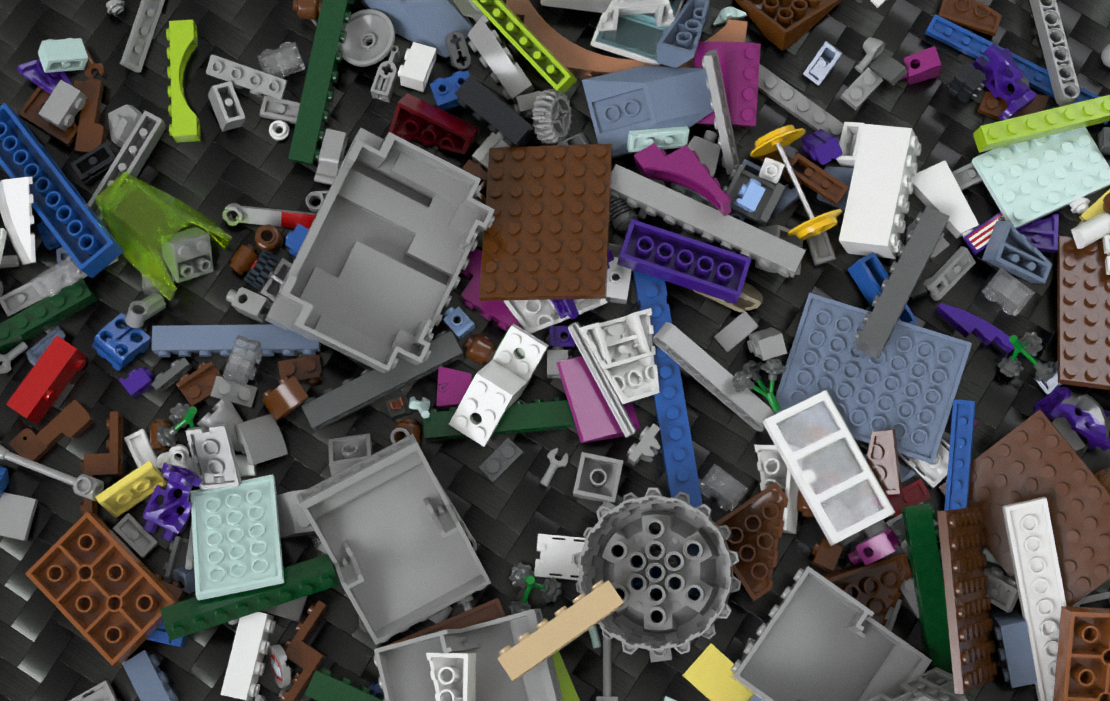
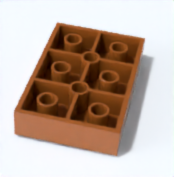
M86 512L25 573L112 666H120L163 623L160 608L180 602L96 514Z
M1061 606L1053 701H1110V608Z

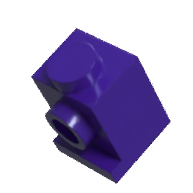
M550 326V350L552 347H564V350H574L575 342L568 330V326ZM566 333L568 338L562 339L560 335Z
M146 366L144 369L136 368L127 375V379L122 377L119 379L129 394L137 399L152 387L154 375Z

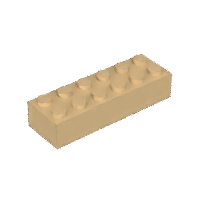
M601 580L591 587L592 592L587 596L582 593L573 600L574 605L568 609L564 606L554 613L556 617L551 621L543 620L536 626L538 630L531 635L529 632L523 634L517 639L519 643L514 647L508 645L499 651L501 656L497 659L513 682L623 606V600L609 580L605 583Z

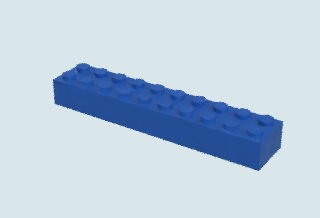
M6 103L0 106V165L11 179L32 177L33 184H29L30 194H33L32 207L79 269L93 278L122 254L124 250L17 112Z

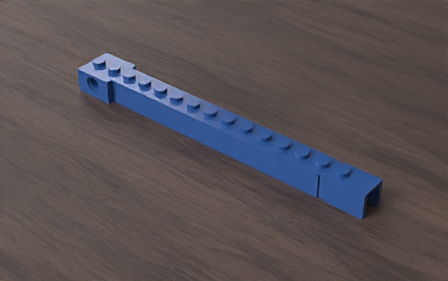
M632 270L637 305L640 311L649 308L652 310L650 322L653 325L654 334H652L653 342V337L665 322L672 324L669 304H667L666 284L664 280ZM653 342L656 351L654 363L657 365L660 393L652 396L657 426L660 428L659 438L669 498H674L679 492L689 494L690 505L698 507L703 504L679 364ZM693 543L688 547L690 555L697 556L700 549L697 544ZM672 555L676 558L677 564L679 566L681 563L680 557L677 555ZM676 577L677 586L679 589L681 587V580L678 577ZM691 588L689 591V596L700 594L697 588Z

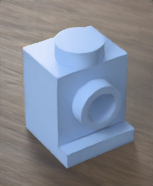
M750 179L746 185L743 184L737 194L740 197L734 199L732 204L750 213L754 212L765 188L761 187L762 184L759 181Z
M459 306L456 309L451 307L444 313V324L459 341L475 329L473 321L469 319ZM457 317L461 318V322L458 324L453 322Z

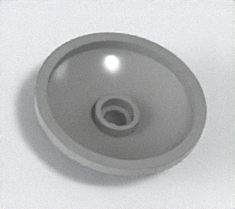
M372 9L361 10L352 14L350 23H346L345 31H347L346 42L342 43L340 51H343L342 57L348 63L355 66L363 67L378 63L387 56L394 44L395 29L391 20L384 13Z

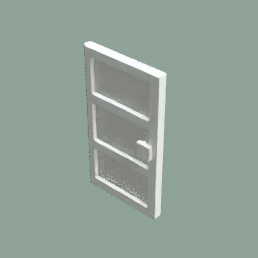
M827 390L763 421L766 430L831 546L896 513Z

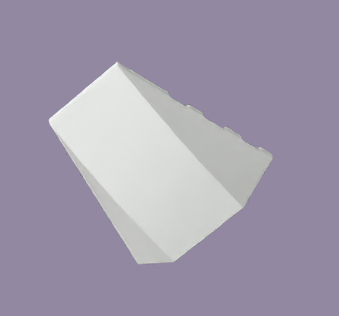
M612 0L596 27V31L617 30L619 15L655 13L657 27L670 26L675 16L669 0Z
M32 177L0 181L1 216L22 265L36 262L35 234L30 233V225L34 224V215H32L31 208L33 194H30L29 184H33Z
M573 299L579 314L608 303L605 299ZM550 300L503 301L523 329L530 334L570 318L566 316L560 319Z
M651 308L634 312L621 318L579 328L622 404L660 393L657 365L654 363L656 351L652 342L654 331L653 325L650 322Z

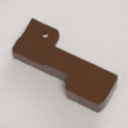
M89 78L86 79V82L74 80L73 87L80 90L87 97L85 106L81 109L75 143V151L81 156L106 142L107 138L106 129L99 124L100 105L104 87L103 82L99 79Z
M73 400L37 435L31 429L26 428L8 444L20 456L37 462L65 435L71 439H77L94 423V419L81 403Z

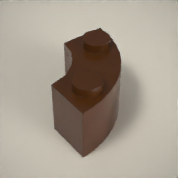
M290 375L284 377L279 381L280 386L275 389L272 388L263 394L262 402L276 422L309 399V396L295 375L293 377H290Z

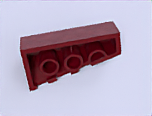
M407 93L397 104L388 133L403 137L407 141L415 140L422 142L423 145H436L440 149L466 154L474 145L479 128Z

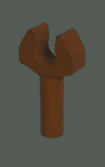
M84 46L88 56L86 63L88 67L84 71L87 79H95L93 72L99 71L101 76L105 78L106 71L102 63L96 64L87 47Z

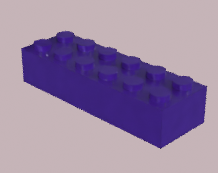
M632 219L617 265L736 304L752 258Z

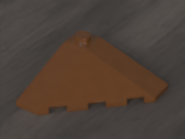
M735 0L765 37L782 51L797 42L841 2V0Z
M777 482L715 522L717 526L727 525L732 532L727 540L729 549L738 552L739 562L733 566V572L753 601L769 592L773 585V581H771L773 567L776 568L779 553L777 545L779 537H782L784 508H787L788 498Z
M901 553L879 559L869 565L863 563L822 576L873 611L874 615L871 618L885 626L888 621L885 619V616L890 606L895 607L901 595L899 589L904 580L908 581L911 570L906 553Z

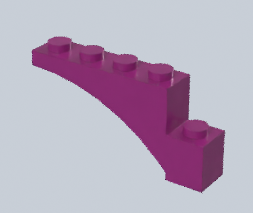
M654 143L634 154L636 167L643 177L684 186L706 198L724 216L731 213L730 203H732L729 194L727 192L723 193L718 180L710 176L708 167L699 162L697 153L694 150L691 151L687 145L666 155L665 151L659 149Z
M477 248L473 252L470 251L467 256L470 259L465 270L461 269L459 273L467 279L472 278L461 294V300L464 301L462 304L470 310L477 309L486 320L490 321L493 319L498 322L497 326L506 332L512 324L523 329L503 301H480L482 251Z

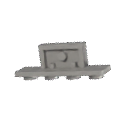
M216 55L210 56L206 70L208 75L228 82L231 81L233 87L243 89V87L248 88L250 93L259 96L265 94L276 99H282L287 85V80Z

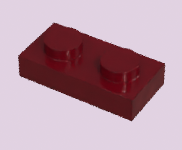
M921 478L902 488V493L891 494L887 498L896 512L893 514V518L902 513L901 507L919 504L929 499L931 495Z

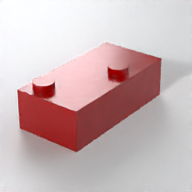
M56 336L6 405L38 425L76 372L83 369L87 356L59 336Z

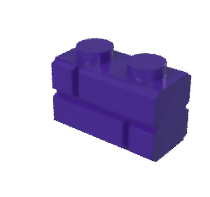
M819 129L813 132V135L809 134L802 138L803 146H801L804 155L806 157L809 156L813 162L817 161L824 165L830 162L831 158L836 159L843 153L837 138L823 129Z

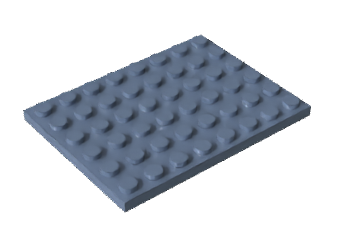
M809 293L785 366L786 370L782 375L775 397L781 409L774 413L782 412L827 390L854 439L870 444L873 431L895 429L898 453L934 464L972 343L898 320L879 359H876L855 349L857 341L854 338L859 328L863 330L866 325L863 321L868 312L867 310ZM824 401L790 417L806 424L825 426L828 431L834 433L840 430Z

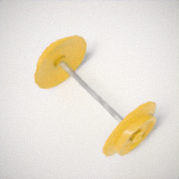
M787 125L771 131L755 141L756 148L750 153V156L759 157L776 150L779 151L810 219L793 228L786 235L787 237L796 236L799 241L820 235L837 225V217L843 211L842 209H837L814 217L783 147L804 135L806 130L803 128L795 129L793 125Z

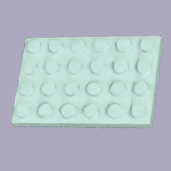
M1086 127L996 148L972 160L974 167L1006 221H1011L1015 229L1071 204L1079 196L1086 197L1110 186V167Z
M273 474L243 480L239 486L190 491L195 591L198 601L284 583L276 483Z

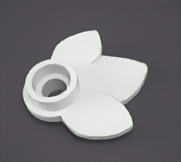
M177 444L175 447L172 446L169 452L161 453L156 460V467L162 469L164 463H168L195 472L189 450L182 444ZM179 453L182 457H177L175 454Z

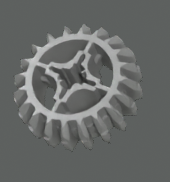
M555 89L540 92L536 96V101L533 103L534 109L532 110V126L535 127L534 133L537 134V138L542 143L550 145L560 143L568 137V132L571 131V117L573 116L571 115L572 107L569 106L570 100L567 99V95Z

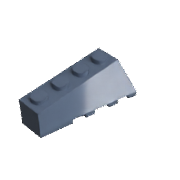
M688 0L657 43V63L677 68L695 57L701 32L710 20L709 0Z

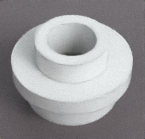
M276 120L271 123L269 133L273 139L283 140L289 135V126L285 121ZM282 128L283 132L278 134L276 130Z
M1079 196L1078 199L1070 204L1072 213L1078 212V214L1086 211L1089 208L1090 200L1084 196Z

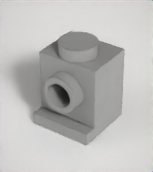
M540 91L516 96L515 112L522 118H532L533 103L536 101V96L539 95Z

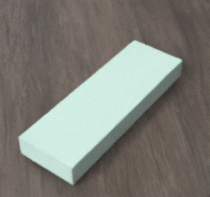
M683 126L629 131L627 150L628 152H639L654 143L659 149L681 148L688 144L689 128Z

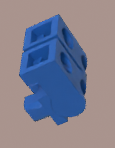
M120 313L102 328L92 344L97 354L107 359L117 371L123 369L137 354L145 352L149 348L151 337L142 329L123 325L122 322L126 323V316L123 313Z

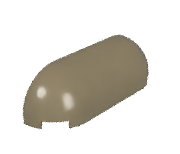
M745 282L736 304L695 291L738 312L758 308L763 301L762 294L755 287Z

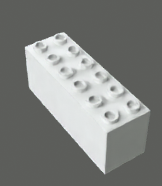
M863 124L839 242L848 254L867 256L874 252L877 257L896 259L902 245L900 236L905 231L906 223L904 217L909 212L908 197L913 192L912 175L917 173L916 158L921 153V144L918 142V138L912 128Z

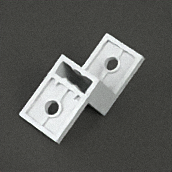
M512 324L493 360L476 373L449 425L485 447L505 411L522 395L549 345L519 326ZM516 349H524L525 357H519ZM472 414H480L482 421L476 422Z

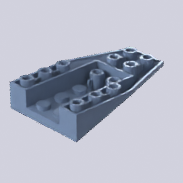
M359 0L367 9L384 13L391 20L395 34L411 42L436 48V54L446 59L449 57L445 44L446 36L450 32L458 31L463 34L466 41L469 38L467 34L473 28L468 16L462 15L453 0ZM452 35L453 39L450 40L451 44L454 43L456 45V49H458L457 42H459L460 40L459 38H455L454 35Z
M641 66L583 79L582 83L598 144H612V159L637 153L628 152L627 150L629 131L683 126L690 128L714 112L710 105L711 92L707 89L706 79L708 78L706 70L703 68Z

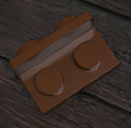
M320 355L278 361L280 380L288 375L290 377L295 375L300 384L306 383L308 386L319 384V381L324 380Z
M212 361L209 363L204 362L192 374L187 373L179 379L180 382L176 385L189 404L195 407L210 397L215 377L223 376Z

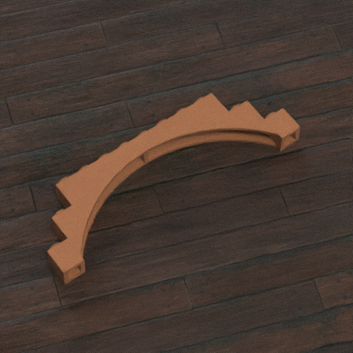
M529 0L506 1V5L573 75L588 79L636 67L653 66L637 60L618 59L586 50L557 33L537 13ZM727 19V24L704 42L745 43L747 22ZM694 58L679 67L693 68ZM663 64L660 65V67H671Z

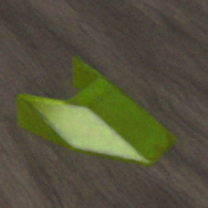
M126 172L122 173L94 199L115 240L124 250V257L169 300L174 297L177 289L158 255V249L182 227H187L192 223L204 228L224 248L228 247L232 236L185 202Z

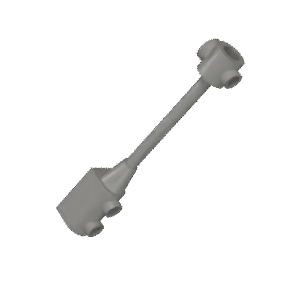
M0 445L1 460L14 462L74 486L75 494L96 501L95 496L103 492L104 482L86 474H81L78 478L9 452L8 449Z

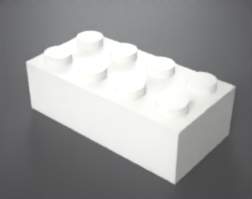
M256 612L239 619L221 695L253 701L256 694H259L260 685L257 683L259 676H262L265 670L263 659L264 655H268L269 634H273L276 621H273L274 616Z

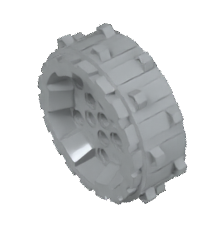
M648 488L644 497L638 498L631 492L624 495L623 502L613 509L602 506L596 511L599 520L593 528L587 527L583 534L585 541L582 552L572 555L571 563L579 569L578 582L575 583L577 592L584 593L587 596L592 592L591 587L601 580L604 583L609 580L615 590L620 588L624 591L623 606L598 624L603 630L602 635L608 640L616 638L622 642L623 652L632 655L638 648L651 650L655 657H664L667 649L673 647L680 654L690 651L693 639L700 636L707 639L712 638L716 634L714 622L718 618L727 619L732 611L728 605L730 593L739 591L741 588V581L733 576V566L739 562L738 552L731 551L727 544V540L732 532L727 525L717 526L711 520L712 509L706 504L698 507L690 505L689 494L679 492L674 498H667L662 496L659 488ZM654 522L661 525V531L657 535L652 534L650 531V526ZM693 543L697 544L700 549L697 556H692L688 552V547ZM618 544L624 549L621 557H617L613 553L614 547ZM654 544H658L662 549L658 557L653 556L650 551ZM636 555L643 559V564L639 568L632 564V559ZM672 555L680 557L681 563L678 567L670 565L669 561ZM654 566H658L662 570V575L658 579L651 575V570ZM636 577L643 580V587L640 590L635 589L632 584ZM673 577H678L681 580V587L679 589L671 587L670 580ZM654 588H659L662 591L663 595L659 601L652 598L651 593ZM691 588H697L700 591L701 595L698 600L690 598L689 591ZM655 610H659L663 614V619L659 623L652 619V613Z

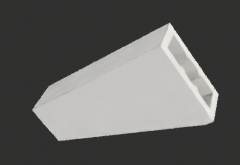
M942 161L916 173V175H912L913 193L925 206L950 216L946 228L956 238L966 236L979 226L946 161Z

